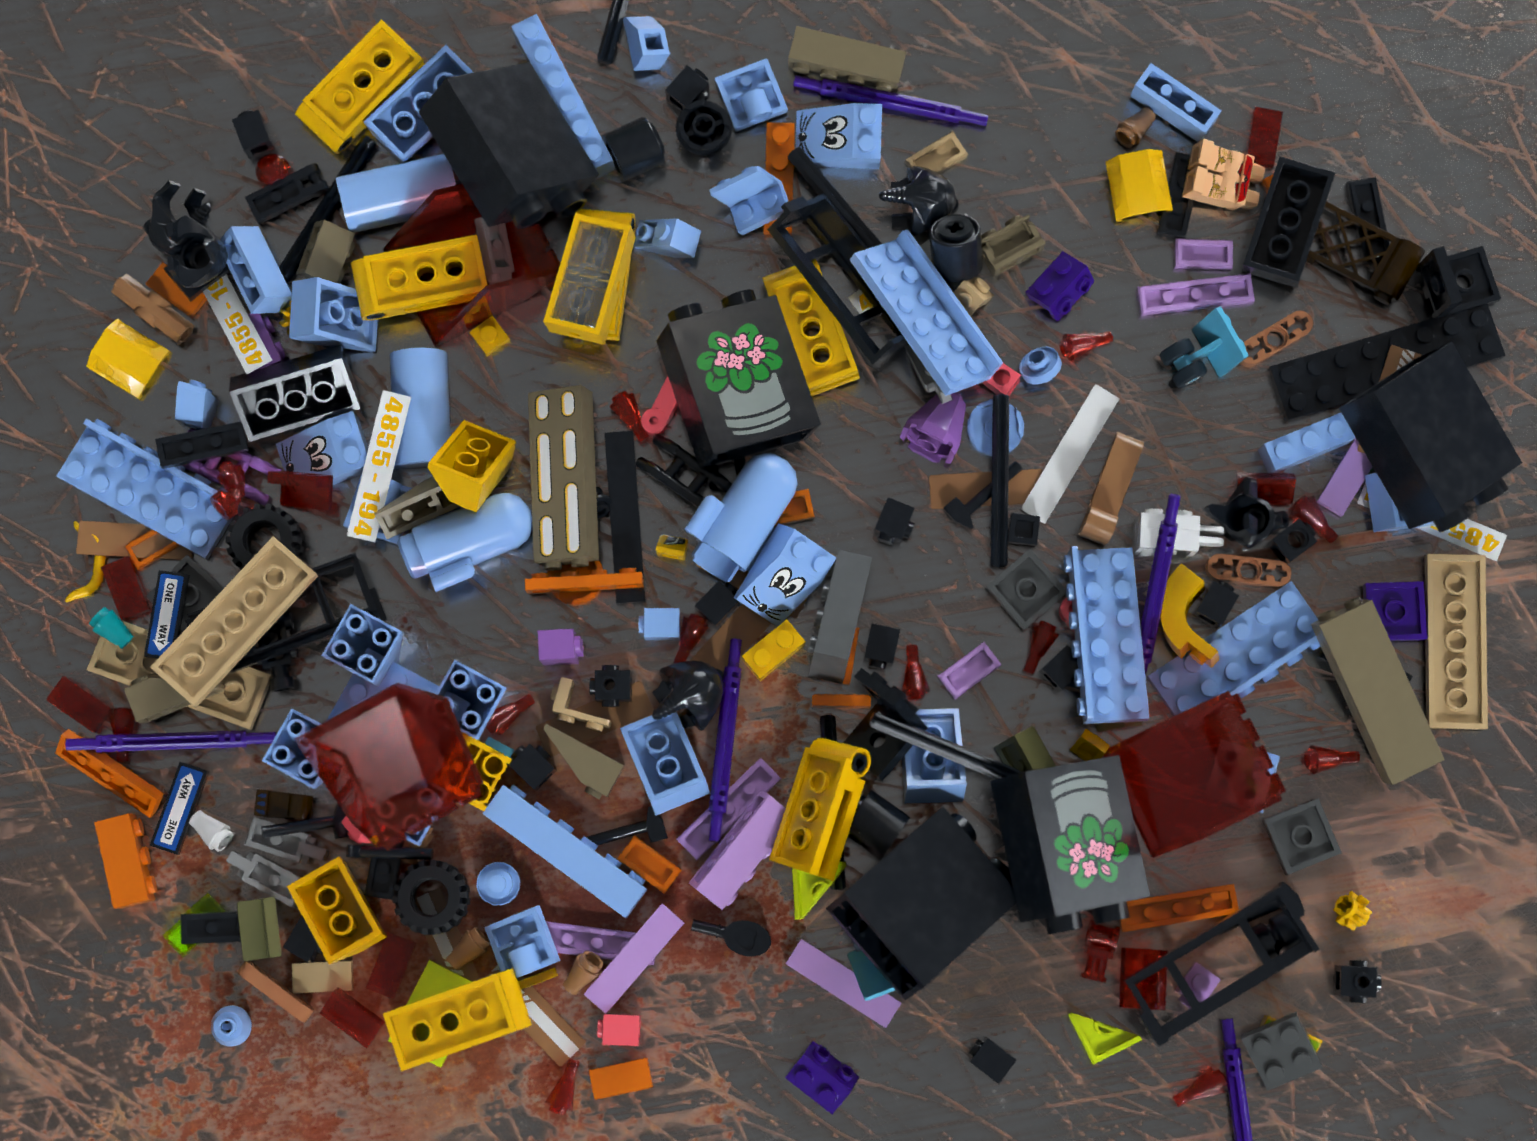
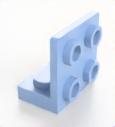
M760 166L747 167L741 174L731 179L721 180L717 186L709 190L712 197L730 207L737 231L741 235H745L777 219L784 212L781 206L789 202L782 181Z

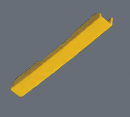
M552 968L520 980L518 983L522 990L557 977L558 973L556 968Z

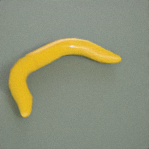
M74 521V522H73L74 528H75V529L77 530V532H78V531H79V523L76 522V521ZM93 535V537L96 539L98 543L99 539L95 535ZM94 555L93 574L90 582L84 587L73 590L67 595L65 602L90 596L99 588L105 572L106 556Z

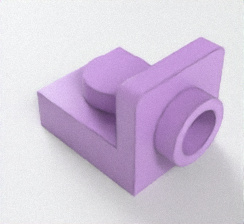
M1197 962L1193 963L1184 976L1185 981L1199 1003L1211 995L1221 980ZM1177 986L1175 992L1181 995L1178 1000L1188 1008H1191L1183 993Z

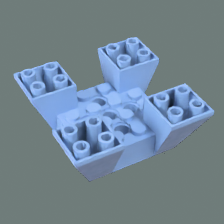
M350 604L321 655L353 673L325 724L291 708L262 761L312 789L318 788L340 768L381 790L366 818L420 847L449 794L432 783L445 760L446 753L451 749L460 732L479 740L507 688L456 660L453 661L440 686L399 665L403 637L401 630ZM411 695L414 700L412 707L408 710H402L400 706L402 698ZM371 707L373 709L372 719L368 722H363L361 720V712L363 709ZM397 721L399 724L398 732L393 736H388L386 733L388 723ZM416 735H423L425 739L424 746L419 750H414L411 745L412 739ZM382 746L385 755L381 761L374 762L372 752L376 747Z

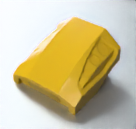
M1145 149L1120 154L1106 161L1116 222L1122 221V219L1156 211H1173L1162 150Z
M117 318L106 327L91 350L86 367L140 400L154 372L166 356L168 357L171 352Z
M460 732L433 785L479 810L485 811L487 807L485 805L488 804L492 792L495 791L494 788L498 780L501 779L500 776L504 773L507 764H510L512 759L483 742Z

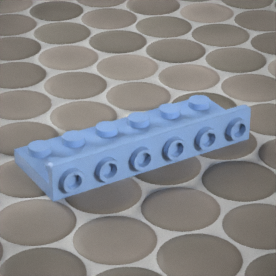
M908 229L903 230L896 240L856 252L850 258L853 266L945 396L990 380L1001 367L1003 362Z
M85 419L83 424L86 426V429L61 467L57 477L208 561L240 508V505L234 500L236 495L222 487L217 491L209 486L211 482L197 473L194 477L184 472L186 468L182 465L162 469L158 452L146 446L143 450L135 446L137 442L135 439L122 432L119 436L110 432L112 427L99 419H96L95 422Z
M1071 546L1067 555H1064L1063 564L1064 571L1069 573L1070 583L1066 585L1067 601H1072L1073 612H1069V627L1075 631V640H1072L1071 651L1072 657L1077 658L1078 669L1074 670L1075 686L1080 687L1081 698H1077L1078 716L1083 717V724L1148 721L1150 716L1133 547L1078 550L1077 546Z
M1290 581L1204 638L1219 653V661L1212 668L1206 663L1203 665L1197 663L1189 655L1191 652L1189 650L1182 659L1177 656L1148 675L1147 679L1181 729L1184 730L1191 727L1194 731L1207 722L1205 716L1212 711H1215L1218 715L1231 706L1229 700L1236 695H1239L1242 699L1255 690L1253 684L1260 679H1263L1266 683L1279 674L1277 668L1284 663H1287L1290 667L1303 658L1301 652L1308 647L1313 651L1319 648L1320 644L1311 626L1312 623L1318 621V618L1293 582Z

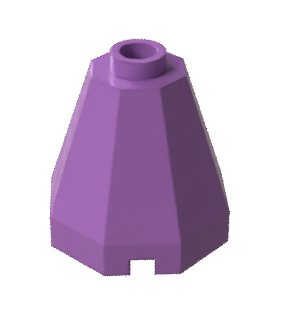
M958 392L952 393L951 397L953 400L944 404L941 403L936 394L908 418L900 438L905 441L906 437L910 441L908 447L911 451L937 463L940 462L941 458H947L945 463L951 464L960 446L966 403Z

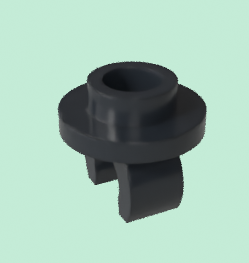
M596 487L597 518H601L610 511L609 504L612 503V500L603 493L600 487Z

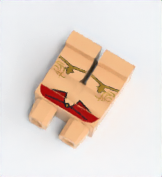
M1203 138L1192 147L1188 170L1191 171L1186 175L1182 197L1226 208L1230 211H1235L1240 207L1253 209L1258 205L1260 194L1248 189L1249 182L1255 184L1262 182L1266 168L1254 163L1255 156L1244 155L1238 151L1216 146L1213 141Z

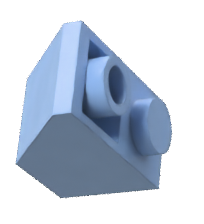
M651 16L624 17L623 22L633 70H660L670 55L665 29Z
M677 218L640 220L635 232L636 239L633 247L672 258H694L701 230Z
M192 379L189 380V383L179 381L177 385L175 420L182 426L196 430L211 428L219 400L212 394L213 391L206 388V384Z

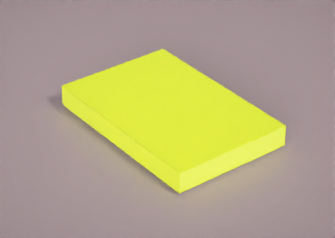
M429 960L406 1005L473 981ZM449 1013L446 1015L444 1023L448 1029L455 1030L459 1021L455 1014ZM420 1023L416 1028V1034L421 1040H426L429 1037L430 1030L426 1024ZM447 1056L430 1061V1063L441 1068Z

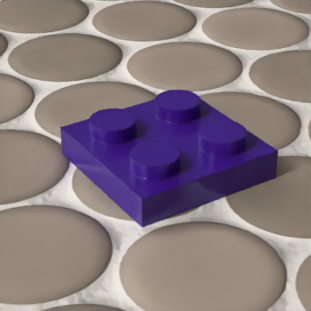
M1424 581L1363 584V597L1373 601L1390 641H1420L1428 639Z

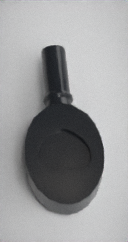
M693 919L691 931L724 939L727 947L737 954L751 957L759 956L765 953L771 946L770 934L764 927L755 922L736 921L726 927L721 926V924L716 925Z

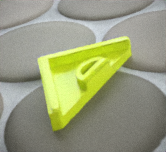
M839 862L834 881L846 867V862ZM792 868L795 920L804 919L834 881Z
M1072 1012L1067 1014L1093 1065L1142 1040L1141 1036Z

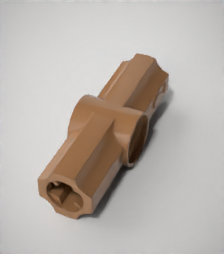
M127 273L119 277L114 283L111 293L131 307L134 313L151 327H157L163 334L179 345L191 336L195 326L171 308L172 305L153 290L149 291Z

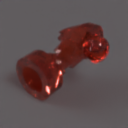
M231 461L223 462L218 468L220 474L217 479L227 492L219 490L210 497V501L216 511L227 521L238 514V505L242 497L245 496L244 470L241 465H234Z

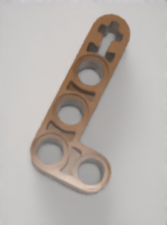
M1119 432L1116 433L1080 527L1079 536L1105 546L1110 541L1119 519L1117 516L1144 446L1143 441Z

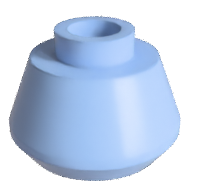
M231 1005L221 1008L216 1012L211 1022V1032L215 1040L228 1047L242 1044L249 1037L252 1029L249 1014L239 1006Z

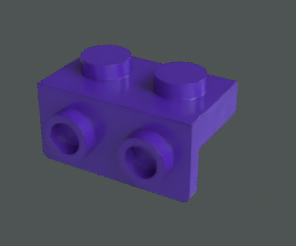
M1062 251L1025 293L1030 300L1048 310L1054 320L1059 321L1071 310L1077 300L1090 289L1094 279L1087 265Z
M812 1041L785 1078L833 1115L850 1094L859 1076L854 1073L851 1067L842 1064L833 1057L825 1047Z

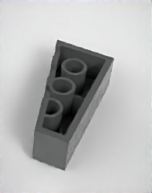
M838 549L837 558L826 575L832 577L830 585L824 584L820 601L826 602L824 611L818 609L814 626L819 627L818 636L812 635L808 652L813 653L809 677L843 684L873 557Z

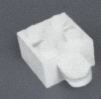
M1145 509V513L1141 512L1133 521V556L1154 557L1160 522L1164 521L1165 517L1162 509ZM1178 510L1176 518L1178 529L1172 554L1173 559H1190L1199 551V546H1224L1223 538L1200 536L1223 535L1224 527L1200 525V516H1192V511Z

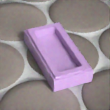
M1176 238L1174 241V269L1231 271L1233 268V240Z
M983 642L938 675L937 678L953 699L956 700L1002 664L986 643Z

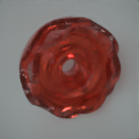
M269 154L258 161L255 174L260 182L272 185L277 179H284L287 176L290 166L288 160L283 156Z

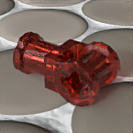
M1090 920L1086 932L1084 953L1088 954L1085 970L1081 972L1080 977L1106 983L1107 978L1104 976L1108 959L1113 960V955L1119 941L1120 926L1115 925L1114 928L1095 924L1094 920ZM1097 934L1108 936V939L1099 937Z

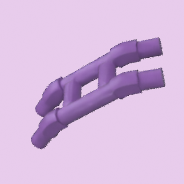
M190 428L187 432L196 431V429ZM247 452L228 455V457L238 461L231 476L215 470L221 457L209 459L205 465L201 462L182 465L187 470L229 488L263 506L267 503L269 495L241 482L248 467L276 480L279 479L282 473L281 469Z

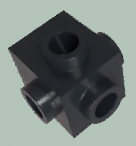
M602 665V670H595V678H590V695H595L596 702H602V707H619V702H632V672L630 670H619V665ZM608 683H615V687L612 690L606 689Z
M1350 960V966L1335 965L1334 995L1349 996V1002L1367 1003L1368 997L1377 998V992H1380L1382 985L1381 974L1377 973V967H1368V961Z

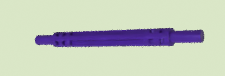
M795 75L793 87L818 91L823 96L858 103L882 104V108L953 123L963 121L986 126L989 116L961 110V106L825 78L821 81Z
M1169 494L1164 521L1160 522L1142 616L1141 637L1145 677L1148 664L1152 662L1178 529L1176 518L1181 498L1178 494Z
M736 638L730 639L728 666L724 667V692L720 703L709 803L711 821L708 841L720 842L723 814L727 810L742 671L739 668L742 640Z
M247 730L96 735V738L66 739L65 747L66 751L96 750V753L245 748L247 744H272L277 734L276 732L247 733Z
M1233 1018L1221 1019L1225 1049L1222 1052L1235 1141H1253L1241 1050L1237 1048Z

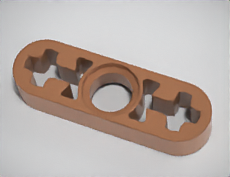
M1295 311L1244 341L1245 347H1248L1249 350L1255 349L1260 344L1263 349L1254 356L1255 360L1252 357H1248L1240 364L1248 368L1255 367L1304 338L1312 330V317L1305 311ZM1295 318L1298 322L1302 320L1305 322V325L1302 327L1303 331L1297 328L1288 334L1287 329L1295 323ZM1268 333H1279L1282 337V344L1280 346L1270 345L1267 341Z
M1215 554L1205 565V572L1210 579L1227 583L1280 588L1287 584L1291 578L1289 565L1281 560ZM1220 560L1222 561V566L1231 567L1233 566V561H1236L1237 563L1234 567L1235 577H1231L1232 571L1224 570L1218 575L1217 570L1213 569L1212 565H1215ZM1250 563L1255 567L1256 574L1254 578L1247 579L1241 575L1240 568L1242 564ZM1262 565H1265L1263 571L1269 572L1279 567V572L1284 573V577H1281L1277 582L1273 575H1264L1263 580H1260Z
M244 961L237 970V973L298 1020L305 1023L314 1012L313 1007L295 993L293 994L291 990L252 961Z

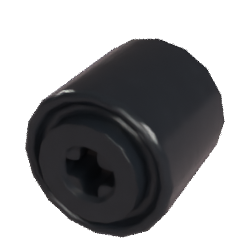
M645 117L636 119L602 135L603 142L613 159L615 170L623 182L665 163V149L653 123H649Z
M951 214L936 220L929 231L931 262L945 281L963 282L964 280H971L980 273L983 267L981 227L979 223L972 217L962 214Z
M870 790L867 796L862 795L859 799L848 838L881 860L910 819V816L873 790Z

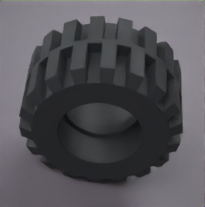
M254 504L253 509L246 507L242 510L244 512L242 516L236 514L233 518L236 521L235 524H229L227 530L230 532V536H226L225 543L229 545L227 552L233 558L232 562L241 570L254 557L251 551L253 536L257 531L265 527H275L278 529L280 542L294 555L299 557L300 553L304 554L305 548L302 546V542H305L304 535L300 532L302 530L300 525L280 507L276 508L272 504H266V506Z
M423 860L407 867L408 870L400 874L398 877L400 880L393 888L395 890V897L392 896V903H395L396 909L394 911L401 918L400 922L404 926H408L410 930L424 935L446 933L453 927L458 926L461 923L460 920L466 916L468 912L467 907L471 901V898H469L470 887L466 884L465 876L458 871L459 869L438 860ZM427 880L440 881L448 891L447 905L441 913L436 915L422 913L416 904L417 889Z

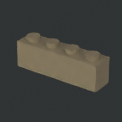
M796 26L788 57V67L801 74L812 72L820 74V77L829 80H836L837 78L846 80L848 84L867 85L878 90L897 93L905 63L906 51Z

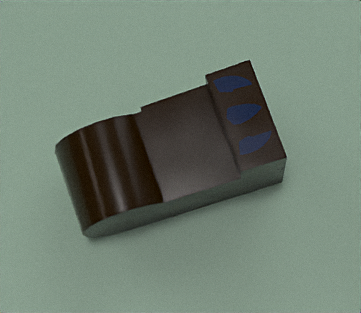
M257 789L254 816L291 820L311 819L314 796Z

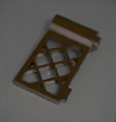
M1326 201L1324 209L1336 214L1338 224L1322 228L1321 221L1319 222V230L1316 231L1315 235H1321L1325 249L1315 252L1310 250L1306 263L1313 265L1314 261L1371 289L1375 293L1374 298L1384 304L1389 305L1390 302H1398L1425 254V250L1414 242L1400 239ZM1341 217L1348 221L1342 223ZM1356 224L1361 227L1364 237L1348 241L1344 227ZM1340 228L1344 243L1328 247L1324 233ZM1367 230L1374 234L1368 236ZM1381 237L1391 242L1385 252L1373 253L1370 243L1371 239ZM1365 241L1370 256L1354 260L1350 246ZM1346 247L1350 262L1341 265L1333 262L1330 252ZM1326 253L1327 258L1321 256V254ZM1382 257L1380 263L1377 266L1376 259ZM1371 260L1374 273L1371 279L1368 280L1358 275L1356 265ZM1352 266L1353 272L1346 268Z

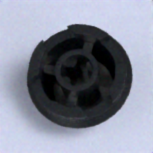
M697 100L687 105L679 114L676 122V135L681 145L689 152L703 156L712 155L722 150L729 142L732 135V121L727 111L719 104L707 100Z

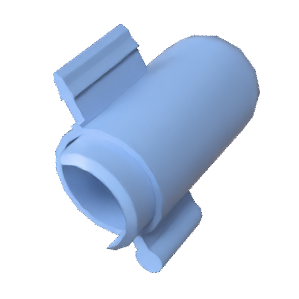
M771 453L755 455L745 463L722 501L712 495L706 496L684 529L694 536L698 542L691 554L696 564L724 582H730L738 570L742 572L750 571L774 531L775 524L793 498L798 486L796 471L787 460Z
M498 493L489 496L477 512L458 507L412 528V532L399 537L397 543L411 578L417 579L429 574L435 591L438 592L471 578L475 574V565L516 549L526 542L533 530L532 513L519 496L511 493Z

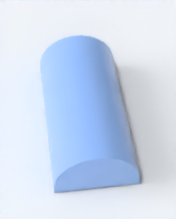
M444 45L364 121V124L400 163H405L433 137L419 114L421 108L446 78L474 72L447 45Z
M444 154L335 177L347 227L353 233L461 209L452 167Z
M435 348L401 349L389 355L391 392L409 396L411 400L394 469L428 467L430 460L451 436L447 352Z

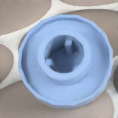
M1039 347L1031 350L1022 358L1019 364V371L1027 383L1042 384L1049 382L1058 374L1062 361L1054 348Z
M494 862L488 864L480 871L477 877L478 893L489 904H508L519 893L521 884L519 874L513 866L507 863Z

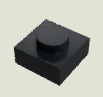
M1011 513L1008 543L1037 546L1040 516Z

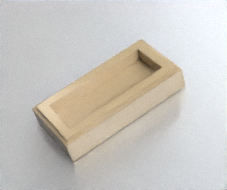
M952 131L905 159V164L907 167L918 166L928 168L940 174L967 158L968 153Z
M353 960L338 961L330 965L328 962L292 964L293 994L354 990Z

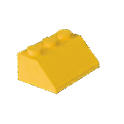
M463 420L430 460L427 468L450 502L464 509L477 512L510 469L516 440Z
M340 856L287 886L329 965L360 953L387 937L346 861Z

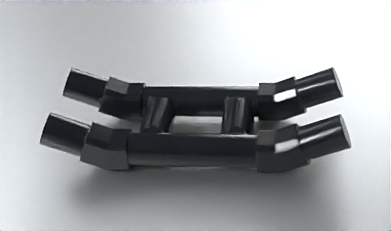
M660 434L653 438V443L675 457L668 468L664 471L660 466L644 457H640L636 461L638 468L665 484L697 508L705 498L698 492L707 480L726 493L733 484L711 467L700 469L695 456L681 448L674 441ZM684 464L698 472L689 486L675 478Z

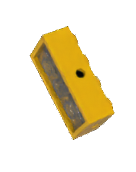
M575 213L543 320L549 332L605 345L636 239L630 225Z

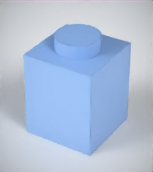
M644 608V616H639V633H644L645 640L680 641V609Z

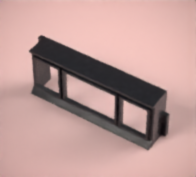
M824 193L809 200L802 196L784 203L781 206L784 212L767 230L873 365L881 358L909 345L851 263L850 258L854 253L868 248L828 196ZM804 220L808 222L825 244L807 253L803 252L786 230L787 227ZM832 253L872 304L873 308L853 316L812 261ZM879 315L897 336L881 349L877 347L860 325Z
M356 553L312 568L318 575L313 581L312 586L325 618V624L258 649L254 645L228 674L333 636L342 618L334 619L319 578L353 566L368 608L363 609V611L382 621H386L387 619L375 587L369 589ZM205 608L187 614L189 619L185 620L187 627Z
M1286 883L1280 887L1273 888L1123 979L1142 1009L1143 1013L1139 1016L1158 1047L1168 1042V1038L1310 952L1315 953L1320 950L1300 919L1305 914ZM1276 900L1301 939V942L1271 959L1246 918ZM1238 923L1263 965L1199 1003L1174 961ZM1167 967L1191 1008L1160 1026L1136 984L1162 968Z

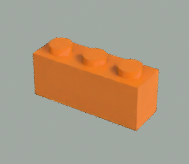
M127 813L94 822L113 909H123L154 901V893H157V884L154 876H150L148 869L151 857L148 848L143 847L141 836L144 835V826L140 818L137 819L136 814Z

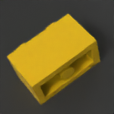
M786 619L744 653L742 660L761 682L804 647L806 641Z

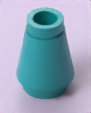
M103 607L89 622V625L93 627V632L119 646L121 649L134 637L113 609L108 610L106 607Z

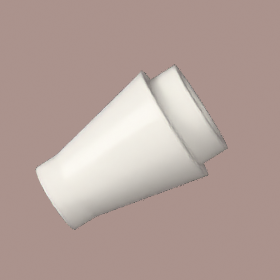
M201 810L197 811L189 821V824L211 850L222 851L233 838L234 834L230 831V826L206 815Z

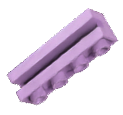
M761 790L689 881V884L721 910L725 906L732 904L738 895V889L744 882H748L754 876L756 866L760 861L766 859L771 854L785 807Z

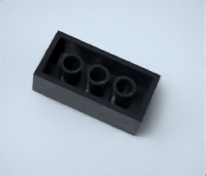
M1279 157L1242 272L1251 273L1258 277L1298 288L1334 181L1335 172Z
M342 345L257 369L249 374L244 373L230 378L229 392L249 442L360 409V395Z

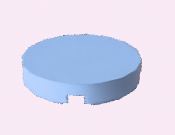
M993 399L981 402L976 406L967 421V435L970 443L977 451L987 456H992ZM1009 404L1010 453L1019 445L1024 434L1022 415L1011 404Z

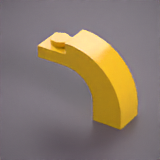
M1181 563L1167 580L1160 616L1162 629L1168 644L1181 659L1190 650L1189 655L1200 665L1206 663L1212 668L1219 661L1218 650L1197 635L1187 623L1190 607L1205 591L1204 580Z

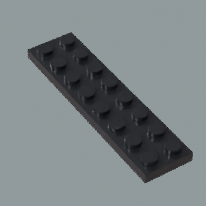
M1485 304L1270 366L1268 371L1285 422H1289L1343 406L1378 383L1391 345L1423 355L1449 342H1453L1467 368L1498 360L1506 355L1489 306Z

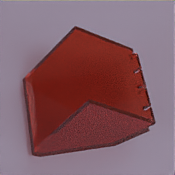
M463 184L434 190L386 244L383 251H394L476 235L477 231L474 220L482 216ZM513 221L505 223L515 272H512V279L490 284L487 281V286L472 301L416 312L434 346L445 344L477 327L492 315L496 317L523 303L556 279L560 261L553 249L545 253L544 249L550 246V243L539 224L533 227L517 229ZM454 267L450 269L448 274L458 276L461 274L462 269ZM424 273L420 280L428 282L432 280L434 274Z
M395 683L295 738L300 750L348 819L377 848L384 846L386 849H390L407 839L404 833L407 832L412 836L433 824L432 817L438 821L458 809L456 803L464 806L481 796L480 785L483 784V781L447 697Z
M1229 691L1224 692L1109 747L1103 755L1104 758L1120 756L1132 815L1153 858L1207 838L1282 800L1280 794L1286 792V789L1277 772L1270 775L1268 769L1274 767L1264 745L1256 747L1254 742L1260 740V737L1251 719L1243 720L1241 715L1247 711L1238 693L1231 696Z

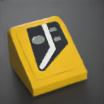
M661 535L656 545V554L660 557L683 561L686 558L688 539Z

